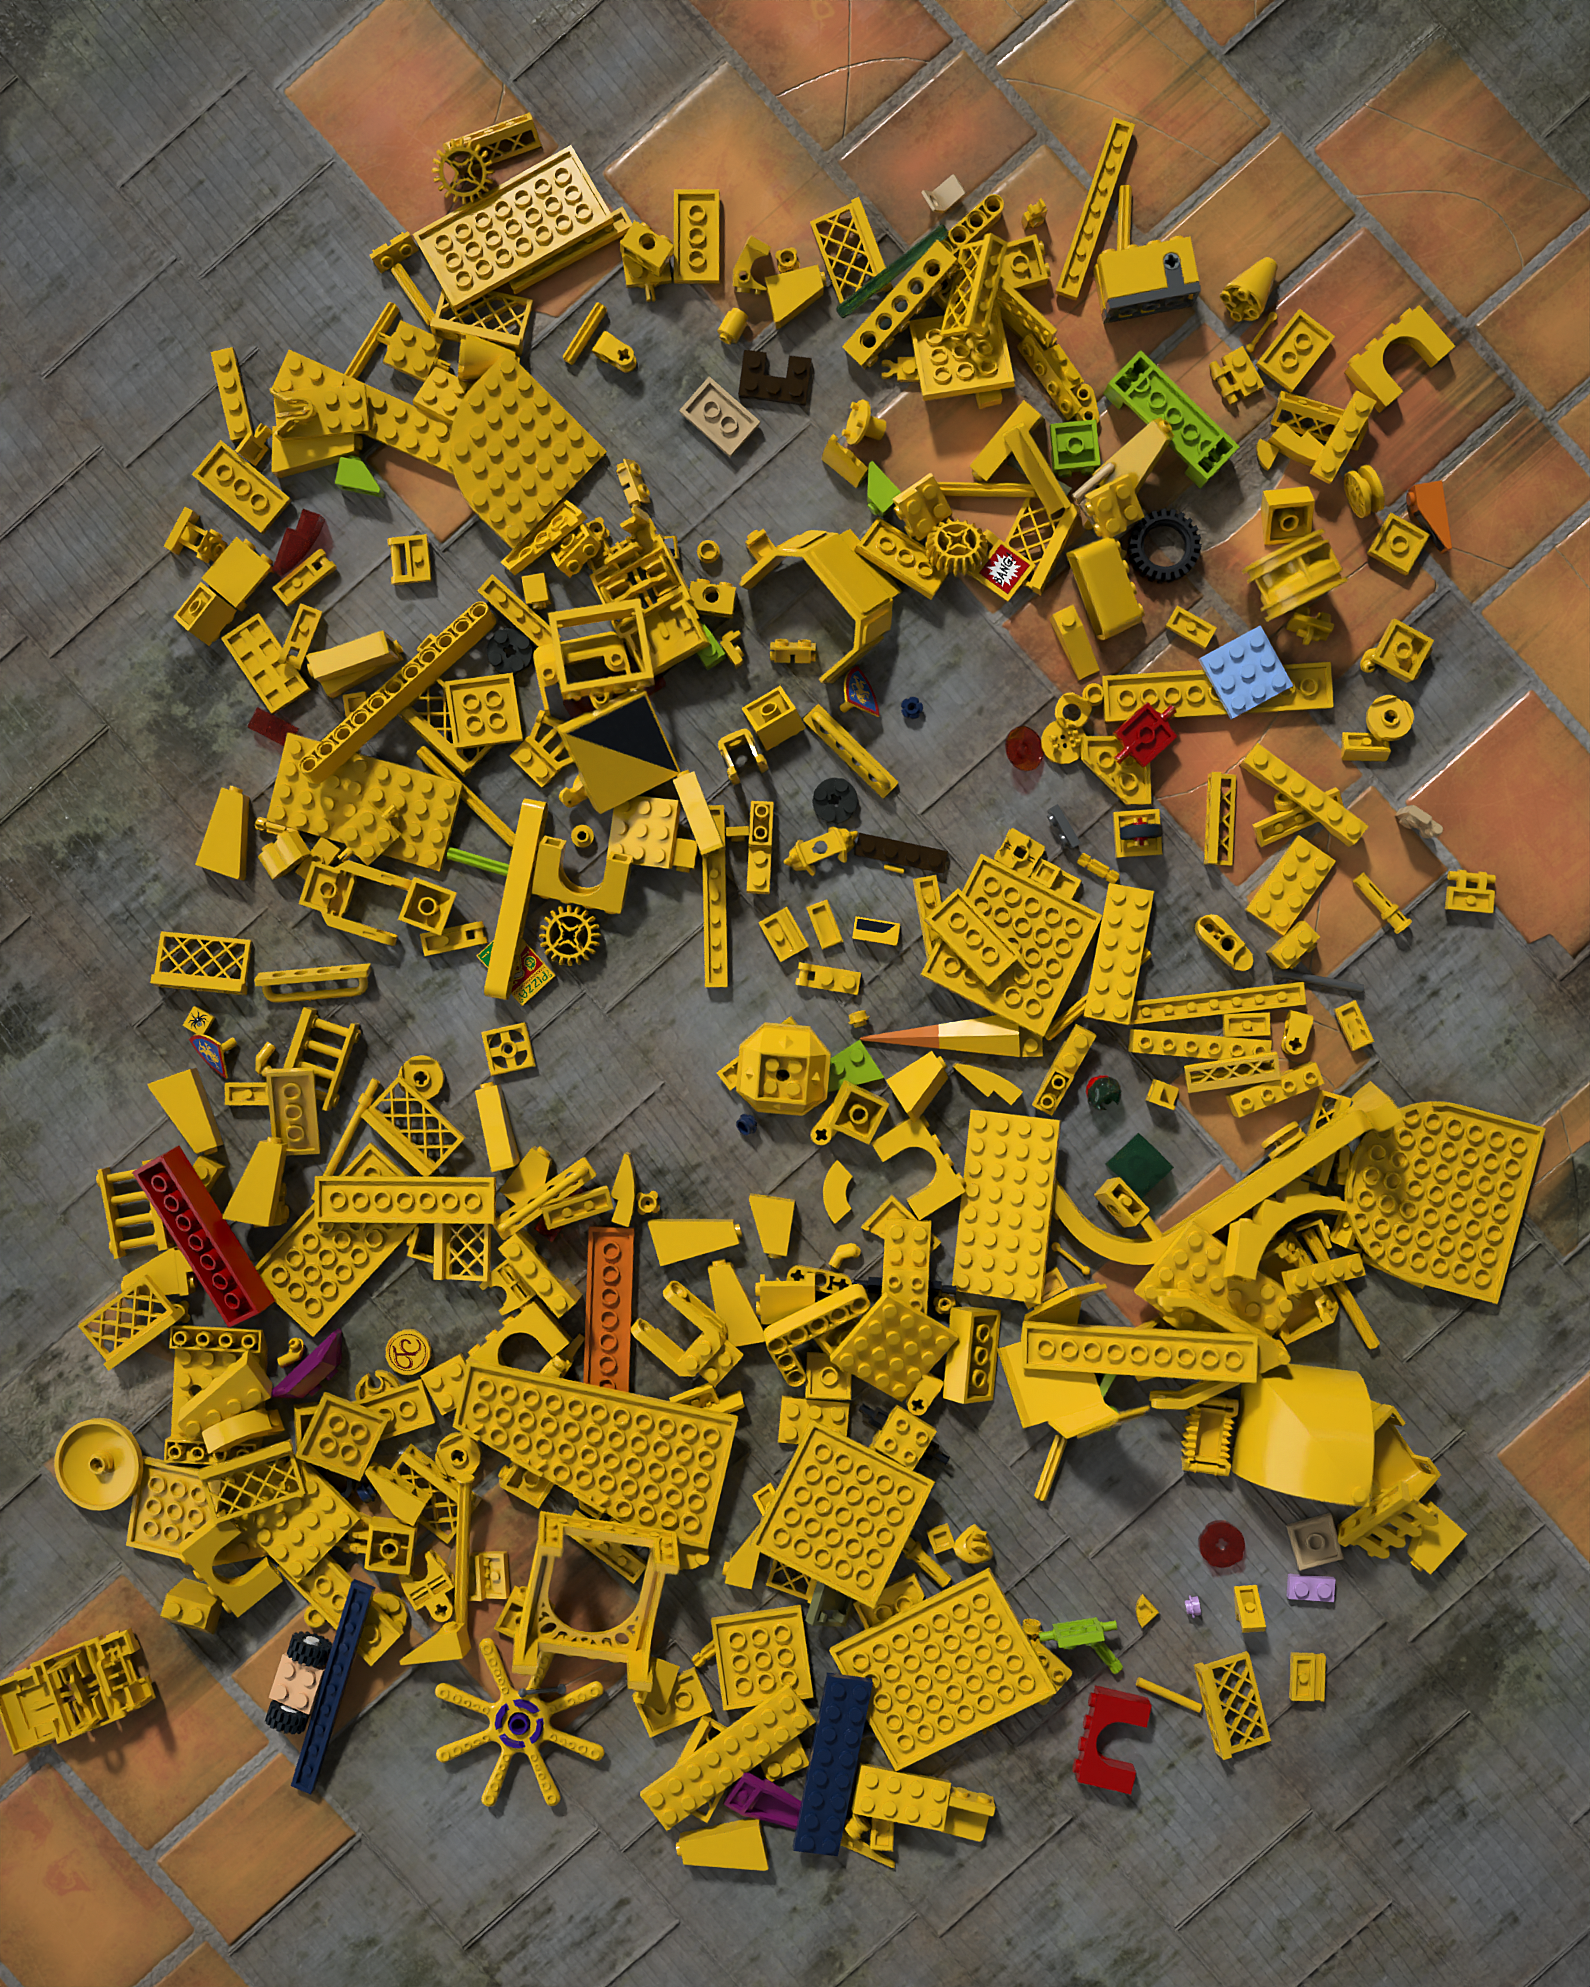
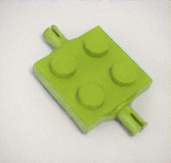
M1097 1617L1052 1624V1631L1039 1632L1040 1642L1054 1640L1059 1648L1063 1647V1649H1074L1077 1645L1081 1644L1094 1646L1099 1644L1100 1641H1105L1104 1632L1117 1630L1116 1620L1100 1622Z

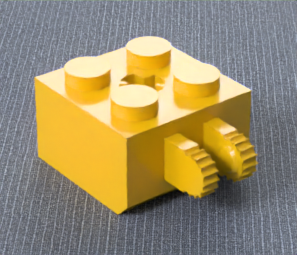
M373 1516L369 1530L354 1529L351 1533V1536L354 1538L368 1540L367 1544L351 1543L350 1550L366 1554L364 1568L367 1570L410 1575L414 1564L419 1521L414 1526L401 1522L399 1519Z

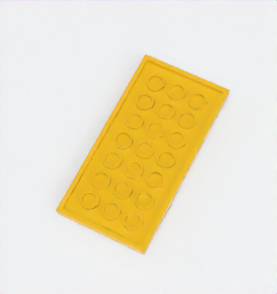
M570 145L483 194L482 198H476L475 202H469L415 232L413 236L453 308L457 311L615 221Z
M287 733L266 821L345 844L336 832L368 801L382 812H385L392 804H395L396 807L392 811L397 807L400 811L391 818V821L401 835L381 854L436 871H442L464 783L356 752L325 781L320 784H312L299 770L298 764L320 741Z
M970 1110L963 1176L966 1182L963 1188L966 1192L961 1195L952 1285H956V1291L1037 1304L1042 1303L1062 1120Z
M370 1142L339 1176L408 1175L374 1143ZM314 1202L260 1260L255 1269L272 1294L275 1302L314 1337L419 1223L315 1222Z

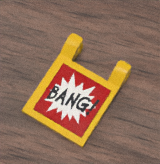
M987 529L983 534L986 535L987 544L993 548L987 554L980 568L975 567L973 573L967 570V574L1009 602L1036 565Z

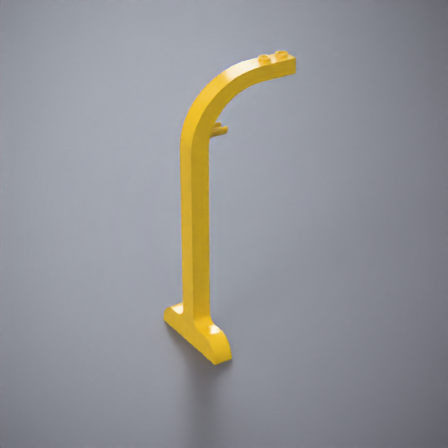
M1370 1081L1352 1096L1353 1104L1347 1110L1167 1231L1162 1233L1149 1214L1145 1215L1140 1224L1150 1236L1148 1238H1124L1112 1235L1098 1228L1081 1213L1056 1178L1052 1215L1057 1221L1061 1219L1068 1230L1081 1243L1101 1256L1132 1265L1155 1264L1191 1220L1212 1235L1365 1131L1372 1128L1376 1131H1383L1398 1124L1405 1118L1392 1099Z

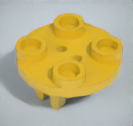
M1056 720L1050 723L1043 731L1041 748L1051 762L1070 764L1081 756V737L1086 735L1082 727L1069 730L1064 729Z

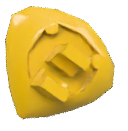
M976 1524L968 1527L958 1537L953 1547L956 1556L969 1564H981L989 1561L993 1556L992 1546L986 1537V1531H982Z

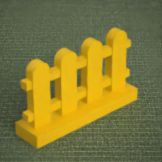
M1399 1481L1369 1503V1507H1362L1337 1525L1338 1543L1344 1547L1349 1544L1353 1546L1359 1545L1367 1550L1370 1557L1376 1556L1385 1559L1390 1555L1388 1546L1404 1547L1406 1545L1404 1535L1420 1536L1422 1534L1421 1524L1425 1523L1428 1526L1437 1525L1438 1514L1436 1508L1432 1506L1428 1508L1418 1502L1417 1496L1412 1495L1410 1497L1408 1485L1403 1481ZM1403 1512H1407L1415 1518L1411 1519L1403 1514ZM1387 1523L1394 1525L1398 1528V1530H1395L1392 1527L1388 1526ZM1371 1534L1378 1536L1382 1539V1541H1379L1376 1538L1372 1537Z

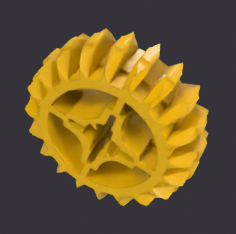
M460 137V145H456L455 140L451 139L452 147L449 148L446 143H443L442 146L446 152L443 153L437 149L436 153L441 159L433 158L432 160L434 164L439 165V168H432V173H439V176L433 178V181L435 183L442 182L438 187L439 191L447 189L444 195L445 198H448L451 193L454 194V203L458 201V196L462 197V204H466V197L470 196L471 202H475L474 194L482 198L481 189L489 192V188L484 184L485 182L493 183V179L487 177V174H494V170L487 169L486 166L491 165L493 162L491 159L484 161L483 158L488 155V152L483 151L481 154L479 153L481 144L478 143L475 149L472 148V139H469L468 146L464 145L463 137ZM457 151L470 153L464 161H457L450 157L452 153ZM476 158L482 166L481 180L471 171V166ZM445 162L455 172L450 184L447 182L443 172ZM468 163L467 172L469 176L465 177L463 175V177H459L457 180L459 170L456 166ZM462 181H469L476 185L474 188L466 191L456 189Z
M948 518L946 524L940 521L938 527L933 526L931 533L927 536L925 547L927 559L930 560L931 566H936L938 571L945 570L946 575L949 572H953L956 577L961 572L965 576L967 570L973 573L975 567L980 568V565L986 558L988 548L986 535L983 534L982 528L976 529L975 523L969 525L967 519L964 522H960L957 518L955 522H952Z
M567 905V912H565L564 908L560 906L558 907L559 915L552 910L550 913L553 919L544 918L549 925L548 927L545 925L540 926V929L546 930V934H539V938H546V942H542L540 945L541 947L549 946V949L544 953L549 955L553 952L552 961H556L560 957L559 965H564L566 959L568 960V966H573V959L576 960L578 965H581L580 957H583L586 961L590 960L586 953L595 954L596 951L591 948L592 945H600L599 942L594 941V937H601L600 933H594V930L600 928L599 924L591 925L596 918L592 916L587 919L588 910L580 914L581 907L577 906L573 912L572 905ZM576 917L582 923L570 928L562 919ZM557 924L558 928L561 931V935L559 939H557L556 942L553 943L552 933L555 925ZM587 928L588 940L583 948L579 936ZM566 930L570 932L576 931L574 936L575 942L569 939L565 941V936H567L565 935ZM566 944H571L578 953L566 955L558 949Z

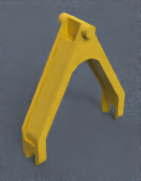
M1156 1290V1298H1158L1157 1302L1160 1306L1190 1307L1235 1334L1258 1335L1257 1376L1281 1364H1289L1291 1358L1282 1341L1272 1338L1191 1290ZM1201 1380L1180 1391L1152 1390L1150 1391L1149 1401H1151V1406L1157 1409H1188L1243 1382Z

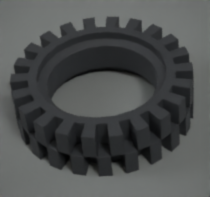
M1161 509L1159 512L1156 510L1152 511L1149 515H1145L1131 532L1128 540L1129 547L1127 548L1128 553H1130L1129 561L1130 563L1133 562L1134 570H1139L1141 572L1140 576L1143 578L1145 576L1148 577L1150 582L1156 580L1158 581L1157 583L1163 584L1166 581L1171 583L1176 579H1181L1193 568L1200 556L1199 551L1202 544H1199L1201 536L1197 534L1198 528L1196 525L1193 527L1191 524L1193 520L1190 517L1187 520L1182 512L1177 514L1174 509L1166 511V509ZM1159 526H1167L1179 532L1184 540L1185 550L1182 559L1178 563L1162 567L1148 559L1144 551V539L1150 530Z

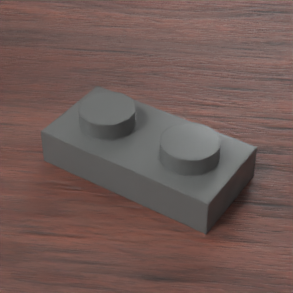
M1056 804L1048 809L1049 815H1047L1050 824L1053 827L1057 826L1061 834L1058 836L1065 847L1069 846L1070 849L1079 845L1081 842L1059 805Z

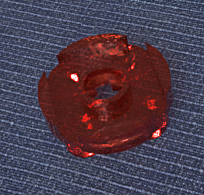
M1216 1520L1208 1523L1202 1534L1200 1533L1198 1548L1203 1558L1211 1566L1226 1568L1242 1560L1245 1540L1235 1525L1225 1520ZM1221 1538H1223L1224 1542H1227L1224 1549L1216 1547Z

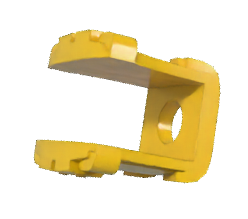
M748 729L735 731L722 737L718 742L722 758L725 759L728 766L727 774L729 780L733 785L740 784L741 782L728 755V751L745 743H748L761 774L769 770L766 759L762 754L758 753L753 736Z

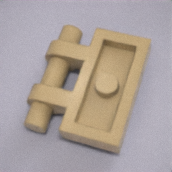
M1415 805L1400 808L1395 817L1400 819L1399 823L1408 829H1419L1420 835L1425 839L1438 837L1442 834L1443 827L1432 820V816Z

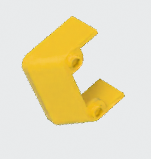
M610 631L560 642L564 666L604 658L609 670L613 672L625 670V675L631 674L624 643L619 639L616 632ZM553 643L538 647L533 654L546 716L551 714L545 687L553 686L559 681Z

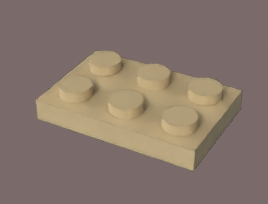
M711 377L705 380L679 410L682 416L730 458L761 424L753 414Z

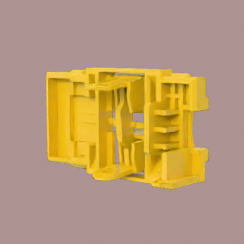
M634 506L631 508L634 516L620 523L621 528L630 533L631 536L625 537V540L615 543L616 545L611 548L605 538L602 536L598 537L602 546L597 554L586 562L589 569L593 571L589 576L602 604L640 598L639 594L643 593L649 607L644 609L642 601L641 607L653 676H656L706 648L711 643L698 620L700 618L695 607L692 606L695 600L690 596L691 592L668 545L664 543V536L656 534L657 529L648 513ZM640 566L642 570L647 571L646 576L648 579L643 581L637 571V568ZM631 571L638 583L636 585L626 581L629 579L628 573ZM650 588H653L655 595L659 598L655 604H653L647 592ZM636 616L621 618L619 622L616 619L611 620L619 639L627 642L626 646L631 656L634 657L640 671L645 672Z
M132 1628L121 1632L118 1630L106 1635V1638L101 1634L44 1657L39 1661L37 1660L30 1664V1669L28 1667L15 1672L14 1675L0 1680V1718L14 1756L38 1746L41 1748L49 1745L55 1739L57 1744L116 1721L156 1698L151 1685L153 1682L150 1674L139 1679L133 1668L130 1654L139 1650L140 1646L138 1640H135ZM92 1673L96 1675V1680L83 1685L82 1678ZM60 1674L62 1676L64 1684H71L72 1690L61 1693L60 1688L64 1685L62 1683ZM97 1684H99V1686H100V1687H98V1688H96V1689H93V1690H91V1691H89V1692H86V1691H85V1689L91 1688V1687H93V1686H95V1685H97ZM73 1694L75 1696V1699L72 1701V1703L80 1721V1724L78 1726L70 1703H65L63 1699L64 1697H69ZM109 1716V1719L98 1723L100 1720Z

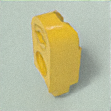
M1211 914L1198 919L1195 924L1196 935L1220 959L1234 970L1246 971L1252 967L1253 954L1221 917ZM1207 924H1210L1213 927V930L1210 933L1205 929V926ZM1225 938L1231 942V948L1228 951H1225L1221 945Z

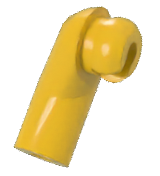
M1376 648L1365 651L1360 661L1362 671L1371 673L1375 670V662L1371 661V658Z
M266 1042L257 1054L255 1071L266 1077L267 1069H272L270 1065H267V1061L276 1049L269 1042Z
M854 1243L840 1245L835 1250L828 1264L839 1269L843 1259L859 1257L861 1249Z
M296 1337L290 1339L288 1343L290 1345L289 1352L277 1358L281 1368L301 1359L304 1350L302 1339Z

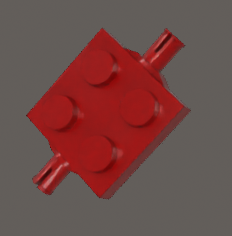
M1149 702L1143 704L1113 732V735L1123 747V750L1114 757L1115 760H1118L1117 763L1121 764L1129 756L1133 757L1141 767H1145L1178 737L1167 721L1177 713L1176 709H1173L1174 707L1170 705L1161 714Z

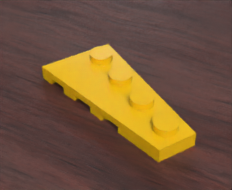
M563 498L501 563L513 575L518 574L588 519V517L567 499Z

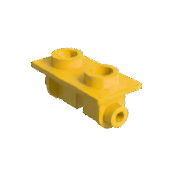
M408 231L406 233L401 232L400 235L391 239L390 246H387L385 243L372 250L373 253L370 254V257L380 273L385 272L419 251Z
M623 459L624 463L616 466V473L622 486L630 484V487L624 490L629 506L640 507V502L650 504V492L641 478L642 471L640 466L634 460Z
M776 639L775 642H770V650H774L770 651V660H774V663H790V655H795V663L811 664V661L815 662V652L811 651L816 650V643H811V640L801 639L798 640V643L788 642L787 639Z

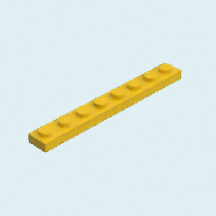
M1113 118L1055 291L1057 295L1077 300L1135 127L1133 123Z
M708 805L725 845V806ZM724 850L707 858L702 856L705 987H728L726 854Z
M1304 982L1133 1001L1129 1025L1306 1005Z

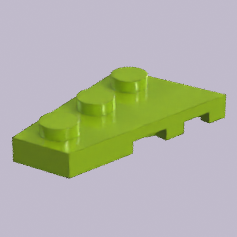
M861 1040L856 1041L830 1059L828 1092L839 1090L844 1080L858 1085L884 1078Z

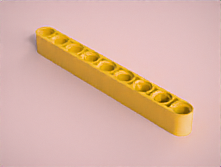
M526 798L522 802L484 987V995L487 997L508 1000L511 995L532 893L539 844L543 839L548 814L547 802Z

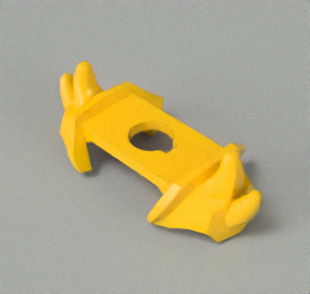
M831 826L826 834L806 842L797 840L796 845L789 851L788 858L783 862L795 871H808L811 876H814L816 868L811 864L840 853L838 859L841 862H847V853L855 846L858 832H849L846 828ZM819 841L825 842L828 847L827 851L823 854L814 853L812 850Z

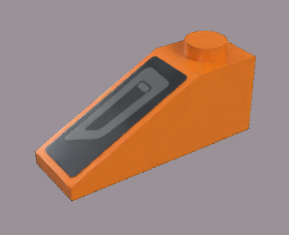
M1442 480L1412 486L1406 495L1407 505L1410 506L1411 513L1422 529L1430 534L1429 538L1440 554H1445L1452 549Z

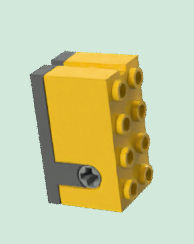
M1179 235L1164 242L1153 240L1143 246L1132 244L1118 251L1107 249L1099 254L1097 264H1095L1093 269L1103 324L1192 307L1201 292L1191 236L1183 238L1182 235Z

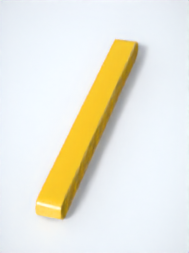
M481 601L471 605L309 751L298 764L299 770L312 784H320L325 781L493 629L496 624V618L488 605Z

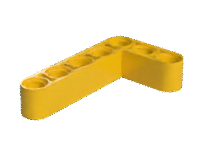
M996 194L987 196L948 231L939 242L958 258L961 245L976 242L999 221L1004 207L1003 199ZM995 206L998 211L991 212L987 207ZM978 221L981 226L973 227L970 223ZM956 236H960L965 241H963L962 243H957L954 241L953 238ZM932 266L928 275L932 277L938 275L940 267ZM946 278L942 282L946 289L939 291L934 297L931 296L944 312H946L953 282L951 278Z
M850 1285L765 1328L763 1335L768 1352L789 1386L798 1387L806 1381L802 1361L794 1347L868 1311L870 1301L862 1285Z

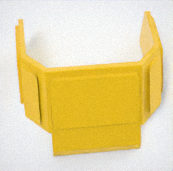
M851 529L841 534L820 530H808L801 535L798 534L773 548L741 577L742 581L739 583L742 588L750 590L787 556L803 557L856 621L854 648L818 679L824 684L834 683L884 639L883 635L891 629L892 598L903 592L885 570L854 551L861 540Z
M1098 1282L1069 1289L1035 1306L1033 1311L1025 1314L1024 1321L1077 1324L1082 1301L1107 1289L1106 1284L1100 1285ZM1023 1327L1020 1337L1021 1342L997 1349L1023 1429L1047 1421L1050 1426L1066 1439L1075 1436L1079 1439L1143 1417L1145 1412L1150 1410L1149 1406H1144L1122 1413L1114 1411L1104 1402L1095 1373L1022 1368Z

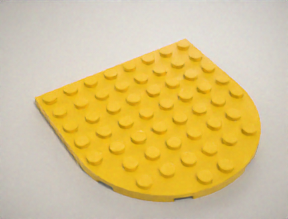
M1443 1101L1419 1102L1399 1108L1405 1119L1383 1131H1376L1374 1128L1370 1129L1357 1146L1351 1158L1345 1180L1344 1194L1346 1213L1355 1238L1368 1256L1388 1272L1412 1282L1498 1304L1546 1128Z

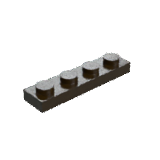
M859 833L854 855L943 874L948 851Z

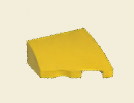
M833 434L823 451L822 460L857 488L868 475V468L850 449L841 446L837 442L839 438Z

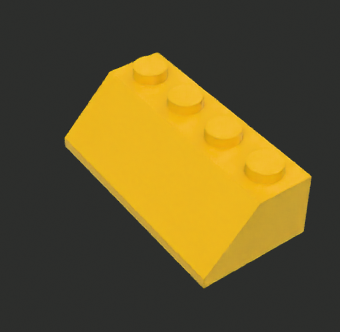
M967 1306L951 1307L949 1329L957 1333L958 1339L947 1351L943 1385L944 1399L962 1404L993 1400L1001 1310Z

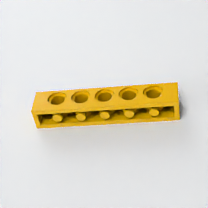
M936 240L846 341L842 348L864 369L867 366H873L879 357L877 355L883 348L885 350L888 349L895 340L893 337L899 331L903 332L909 326V319L915 313L918 315L925 308V301L930 296L934 297L941 290L942 282L946 278L950 279L958 271V259L941 242ZM932 266L940 267L939 274L934 277L929 276V269ZM916 284H923L924 289L922 293L917 295L912 293V289ZM905 301L908 303V307L904 312H897L896 308L900 302ZM885 319L892 320V325L888 330L881 329V323ZM875 337V345L871 348L865 347L866 339Z
M1130 1029L1128 1052L1224 1060L1270 1053L1272 1041ZM1265 1060L1262 1063L1270 1064V1060Z

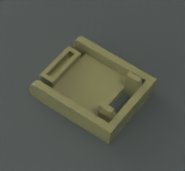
M817 1581L805 1621L812 1626L846 1627L854 1599ZM821 1610L834 1611L832 1617H827V1614Z

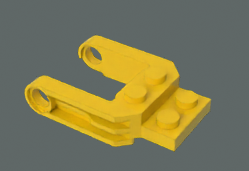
M349 860L335 868L312 861L298 904L321 911L327 926L395 946L398 935L346 919L344 915L348 911L357 883V876L409 891L412 880Z
M671 1281L663 1290L665 1299L703 1332L686 1351L682 1350L661 1330L655 1329L650 1323L641 1318L631 1326V1333L678 1376L695 1377L699 1373L715 1387L744 1354L726 1339V1322L681 1283Z

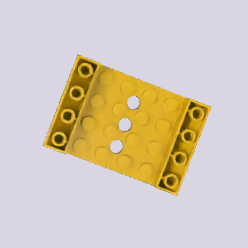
M171 1325L169 1348L175 1349L171 1436L165 1439L164 1462L213 1465L261 1449L264 1436L242 1442L228 1451L208 1454L203 1435L201 1434L189 1440L178 1426L177 1421L180 1408L195 1396L192 1393V1386L199 1385L203 1391L210 1385L212 1380L221 1376L227 1370V1367L233 1362L236 1363L247 1350L251 1352L267 1375L268 1347L263 1329ZM265 1401L245 1412L265 1408Z

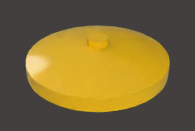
M107 1418L88 1419L71 1427L61 1438L55 1453L56 1477L63 1492L77 1505L97 1511L111 1509L125 1502L136 1491L143 1473L142 1452L136 1438L122 1424Z

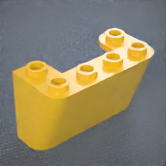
M1382 1404L1372 1411L1374 1463L1371 1500H1374L1399 1481H1403L1408 1485L1409 1496L1415 1495L1419 1501L1440 1478L1441 1474L1430 1458L1415 1455L1394 1426H1404L1406 1424L1396 1408L1392 1405Z

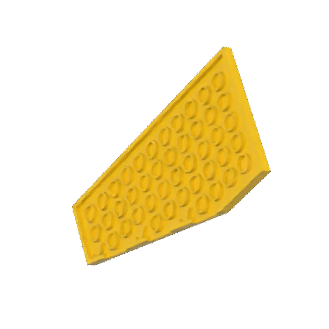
M468 1358L453 1427L476 1441L480 1440L511 1458L510 1460L539 1477L546 1478L572 1493L577 1499L602 1513H607L624 1524L675 1531L677 1543L708 1549L738 1416Z

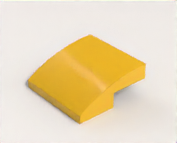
M507 1551L470 1553L468 1601H483L486 1598H509L510 1586Z

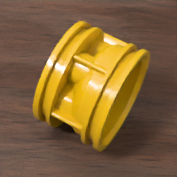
M1324 528L1314 531L1242 569L1243 574L1248 573L1250 576L1246 580L1247 583L1256 581L1262 593L1260 599L1264 607L1260 608L1261 612L1266 610L1268 614L1265 617L1266 622L1349 581L1347 577L1342 578L1340 574L1343 568L1340 566L1330 546L1329 539L1324 540L1322 534L1325 533Z

